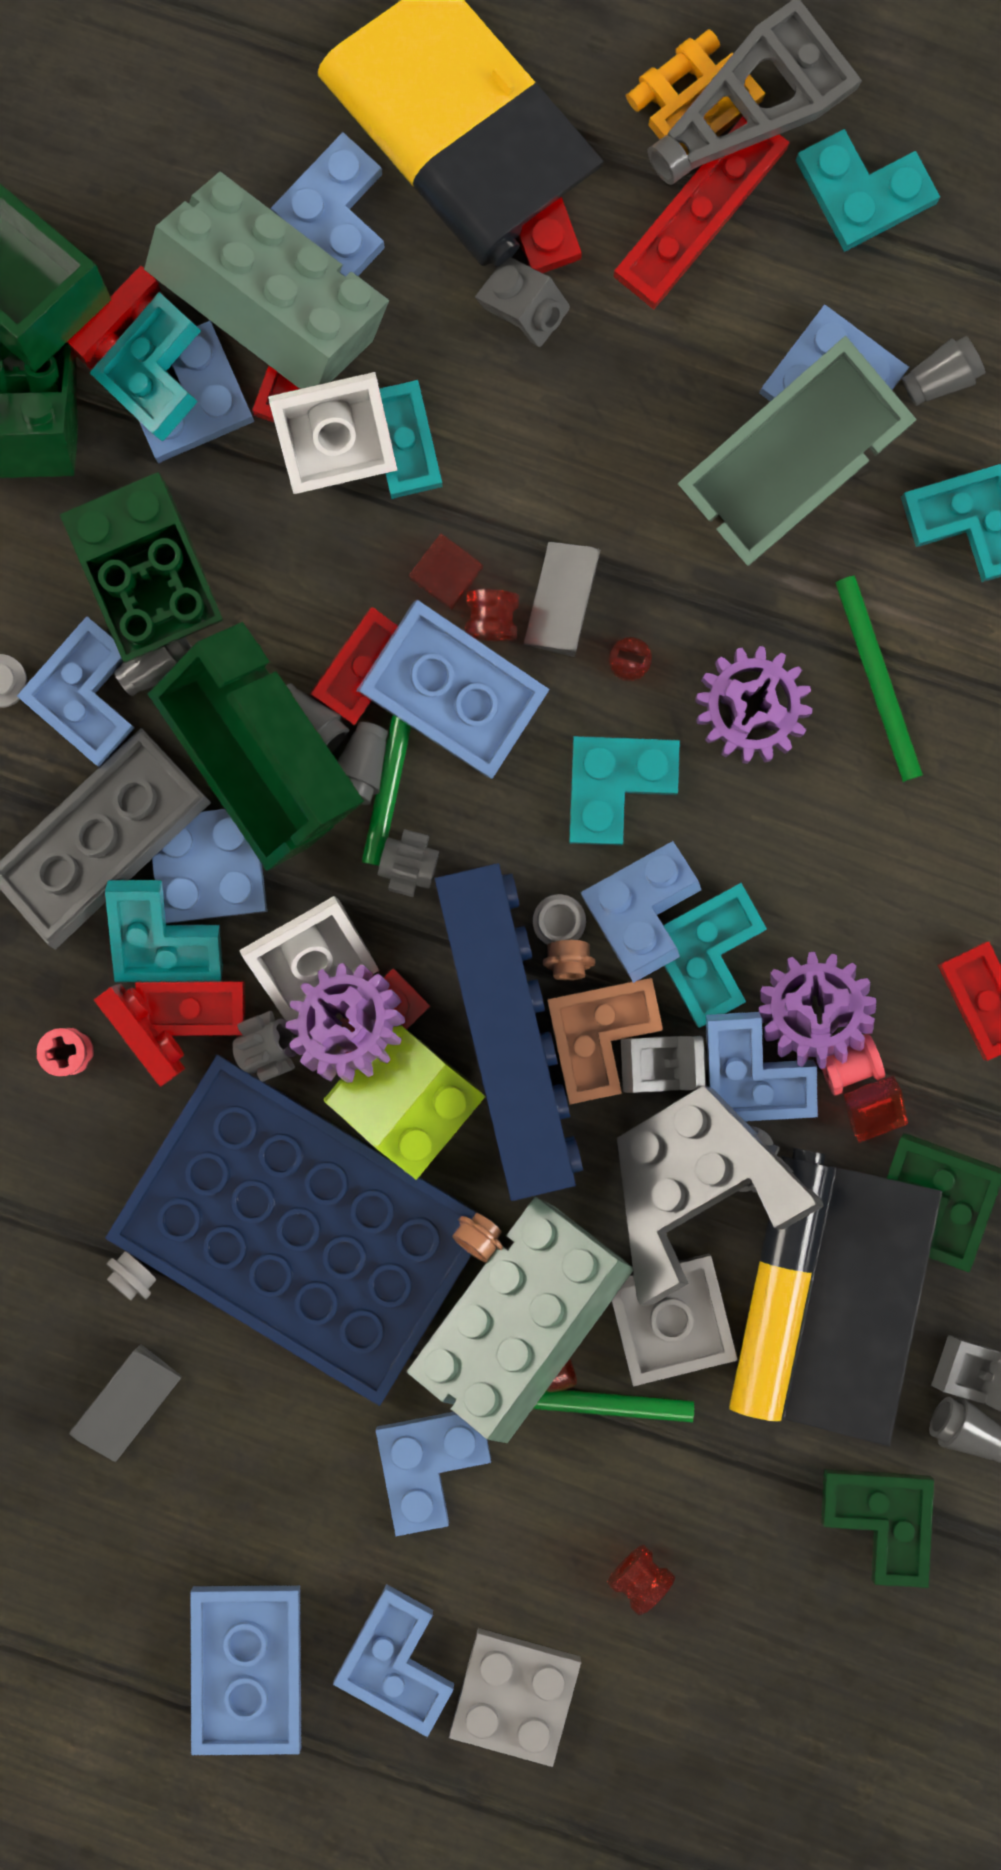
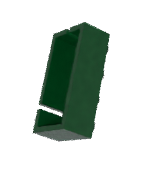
M0 184V340L4 346L36 372L111 301V297L97 265Z
M241 622L196 642L148 695L266 871L310 848L328 833L334 825L342 821L362 804L364 800L277 671L271 674L268 673L265 666L270 661L246 625Z

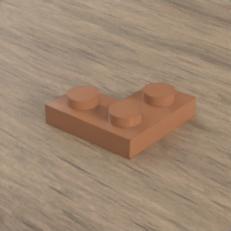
M652 978L547 1000L569 1105L622 1094L611 1041L663 1030Z

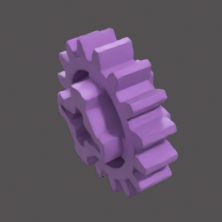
M759 646L751 659H748L743 648H738L734 652V664L731 665L722 656L717 659L715 665L720 673L719 676L705 673L701 681L710 689V692L698 693L695 702L702 706H707V711L699 715L696 721L697 724L701 725L711 724L713 730L705 739L708 744L718 739L725 742L722 756L727 757L734 749L741 750L742 763L748 764L754 752L759 751L764 763L769 762L773 759V746H776L783 753H787L792 748L791 742L787 737L788 734L800 738L804 735L806 729L797 722V719L809 717L812 714V708L800 704V699L808 695L811 689L810 686H796L794 680L802 671L799 666L788 672L782 668L785 654L780 653L771 662L766 660L765 647ZM746 671L761 672L757 680L746 683L730 679ZM778 683L786 694L788 712L787 708L778 702L775 691ZM764 686L765 690L761 695L760 707L766 713L758 711L742 725V720L746 715L747 704L741 700V697L748 700ZM719 699L721 703L729 708L732 719L729 729L720 716ZM761 727L777 732L765 739H746L751 730Z
M809 952L807 964L802 966L793 957L788 958V973L784 974L779 970L773 969L770 981L773 987L765 986L761 989V1002L765 1005L759 1007V1013L762 1017V1023H768L764 1027L765 1040L768 1042L780 1039L778 1055L784 1057L792 1050L797 1052V1065L801 1067L807 1062L808 1057H816L820 1069L826 1068L827 1056L834 1055L842 1064L847 1062V1047L850 1046L855 1050L861 1051L865 1043V1037L862 1033L870 1034L874 1029L875 1019L869 1015L875 1013L876 998L866 996L870 991L869 979L854 980L856 976V965L854 963L847 965L843 970L837 968V955L835 954L829 956L826 964L818 963L815 952ZM802 985L796 993H790L794 988ZM813 996L817 997V1004L821 1007V1024L817 1023V1014L813 1012ZM838 1027H846L840 1033L830 1037Z
M344 963L338 964L336 976L331 977L321 969L318 971L320 983L316 987L305 982L301 985L303 992L307 995L303 1002L291 1001L289 1005L299 1013L298 1019L286 1022V1028L298 1036L289 1043L290 1048L297 1054L303 1055L300 1062L312 1072L317 1069V1073L326 1080L331 1081L337 1073L347 1083L353 1082L355 1069H359L366 1076L370 1077L373 1075L371 1062L377 1058L387 1064L391 1059L384 1050L387 1044L400 1045L402 1041L401 1038L392 1032L394 1026L405 1023V1017L397 1010H394L402 1001L394 991L388 990L390 984L381 975L373 976V973L363 965H359L353 974L352 970ZM338 1013L345 1019L348 1018L350 1020L348 1023L355 1028L354 1032L341 1026L342 1022L336 1018Z

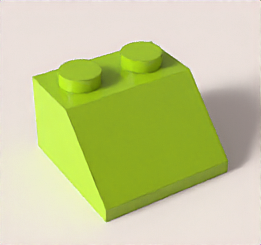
M399 1025L394 1026L392 1032L402 1039L400 1045L387 1044L384 1049L391 1060L387 1064L377 1058L372 1061L373 1075L370 1077L366 1076L359 1069H355L353 1082L347 1083L341 1078L324 1098V1101L376 1149L417 1180L486 1096L470 1080L406 1028Z

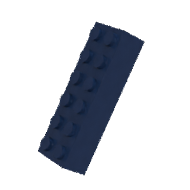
M497 863L435 878L511 1201L576 1186L573 1173L583 1171L576 1139L574 1136L564 1138L560 1120L570 1117L563 1085L557 1084L552 1086L547 1066L558 1063L551 1033H539L535 1013L545 1011L538 979L531 981L526 979L522 961L532 959L525 926L514 928L510 909L517 908L520 905L513 874L502 875L500 865Z

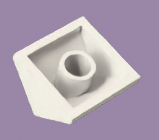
M375 372L268 397L293 494L397 471Z
M335 896L239 950L258 981L288 1022L298 1018L299 1015L289 1006L291 1001L303 1002L307 995L303 992L301 985L305 982L316 987L320 983L318 979L319 970L323 969L331 977L336 976L338 964L344 963L352 970L353 974L359 965L365 966L373 974L380 971L343 905Z

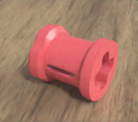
M76 1028L53 1029L40 1039L37 1046V1059L40 1066L47 1073L54 1076L76 1075L87 1068L88 1063L94 1056V1046L90 1037L81 1033ZM63 1041L65 1044H74L76 1047V1054L70 1056L68 1062L66 1059H57L55 1056V1050L63 1046Z
M863 1034L865 1043L861 1051L855 1050L850 1046L847 1047V1062L842 1064L834 1055L827 1056L826 1068L821 1070L834 1096L842 1094L843 1087L870 1077L876 1080L885 1078L882 1060L869 1034Z

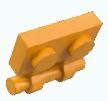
M710 29L695 40L692 38L685 40L676 48V55L658 70L655 67H651L639 77L640 84L626 94L628 103L636 112L642 110L652 101L661 107L658 112L650 117L648 125L659 139L668 135L669 131L733 55V53L729 54L717 65L713 63L708 56L720 48V42ZM688 72L695 75L698 80L678 95L672 85ZM749 75L745 80L744 87L759 105L764 99L765 92L753 77ZM724 97L704 115V120L718 137L739 121L743 115L729 97ZM679 143L688 155L687 147L684 144Z

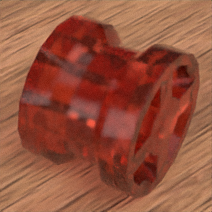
M478 589L467 592V605L471 608V619L465 623V632L475 639L488 641H510L517 639V626L512 620L513 612L519 608L518 594L490 589Z
M641 1545L633 1550L616 1567L607 1583L615 1592H623L630 1599V1608L637 1615H643L653 1608L669 1591L675 1581V1575L668 1568H659L653 1561L652 1552L645 1545Z

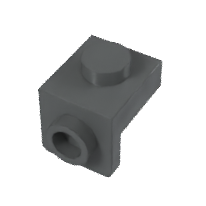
M511 257L496 268L475 296L483 309L519 327L530 343L541 347L551 333L560 325L570 308L551 277Z
M702 1036L621 1039L623 1092L697 1090L703 1085L705 1086L708 1057L704 1050Z
M948 1335L931 1386L945 1393L986 1404L1001 1412V1351Z

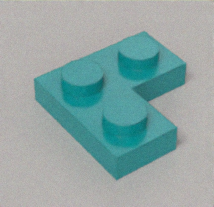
M845 129L799 152L795 160L844 252L936 205L940 198L916 151L869 175Z
M159 292L90 371V374L153 435L163 442L198 402L167 370L201 330Z
M418 380L380 388L379 391L397 466V471L385 473L391 499L443 487Z
M1001 464L911 490L901 496L916 547L967 533L981 581L985 582L1001 577Z
M574 736L569 844L622 846L625 793L677 795L680 740Z
M162 880L107 881L105 898L114 982L221 981L223 964L220 925L166 926Z
M740 883L663 925L680 955L679 958L664 965L698 1028L706 1024V1015L725 1014L746 1002L721 954L767 930L745 888Z

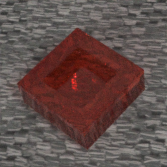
M440 533L411 571L409 579L452 611L483 570V564Z
M894 1076L875 1083L866 1084L857 1090L843 1094L851 1129L859 1143L908 1125L902 1090Z

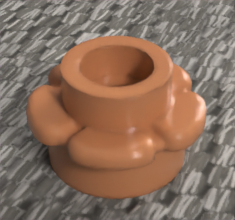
M561 940L549 943L547 945L548 957L543 959V965L548 970H552L553 977L559 980L582 979L585 977V970L595 965V958L590 957V944L580 940Z
M478 1213L472 1219L461 1216L458 1219L460 1226L452 1237L468 1253L483 1262H487L497 1248L502 1250L503 1246L497 1240L502 1231L492 1221Z

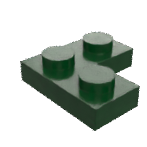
M903 1133L887 1179L943 1191L929 1258L970 1273L1001 1187V1168Z
M824 1469L821 1514L823 1527L874 1530L871 1580L875 1585L929 1588L934 1479L931 1475Z

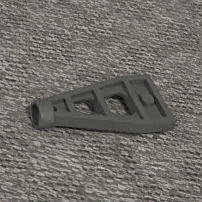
M792 0L752 30L669 131L668 135H665L648 148L649 160L660 178L667 184L672 185L698 166L818 119L855 92L862 80L801 0ZM764 60H771L795 91V96L791 100L772 108H760L744 87L746 78ZM729 97L747 123L723 137H717L704 120V115L722 98ZM679 143H682L687 147L688 155Z

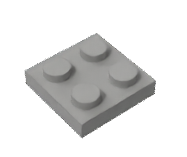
M710 1254L679 1261L689 1284L651 1306L639 1304L636 1297L634 1273L629 1276L613 1298L612 1304L633 1387L738 1360Z
M478 1628L451 1724L449 1738L553 1767L579 1673L581 1656Z

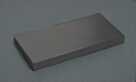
M140 728L0 860V890L47 945L56 950L106 902L105 889L108 880H130L211 802L158 744Z

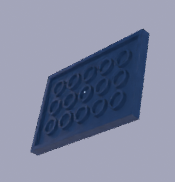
M218 1054L105 1239L380 1406L471 1256L452 1237L460 1226L458 1219L461 1216L472 1219L476 1213H481L419 1176L415 1180L381 1152L266 1082H261L258 1077L243 1071L238 1065Z

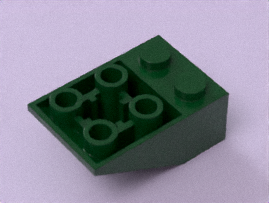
M0 340V478L75 476L78 440L76 355L66 342L34 372L4 346Z
M159 472L60 514L124 663L223 621L186 527L169 488Z

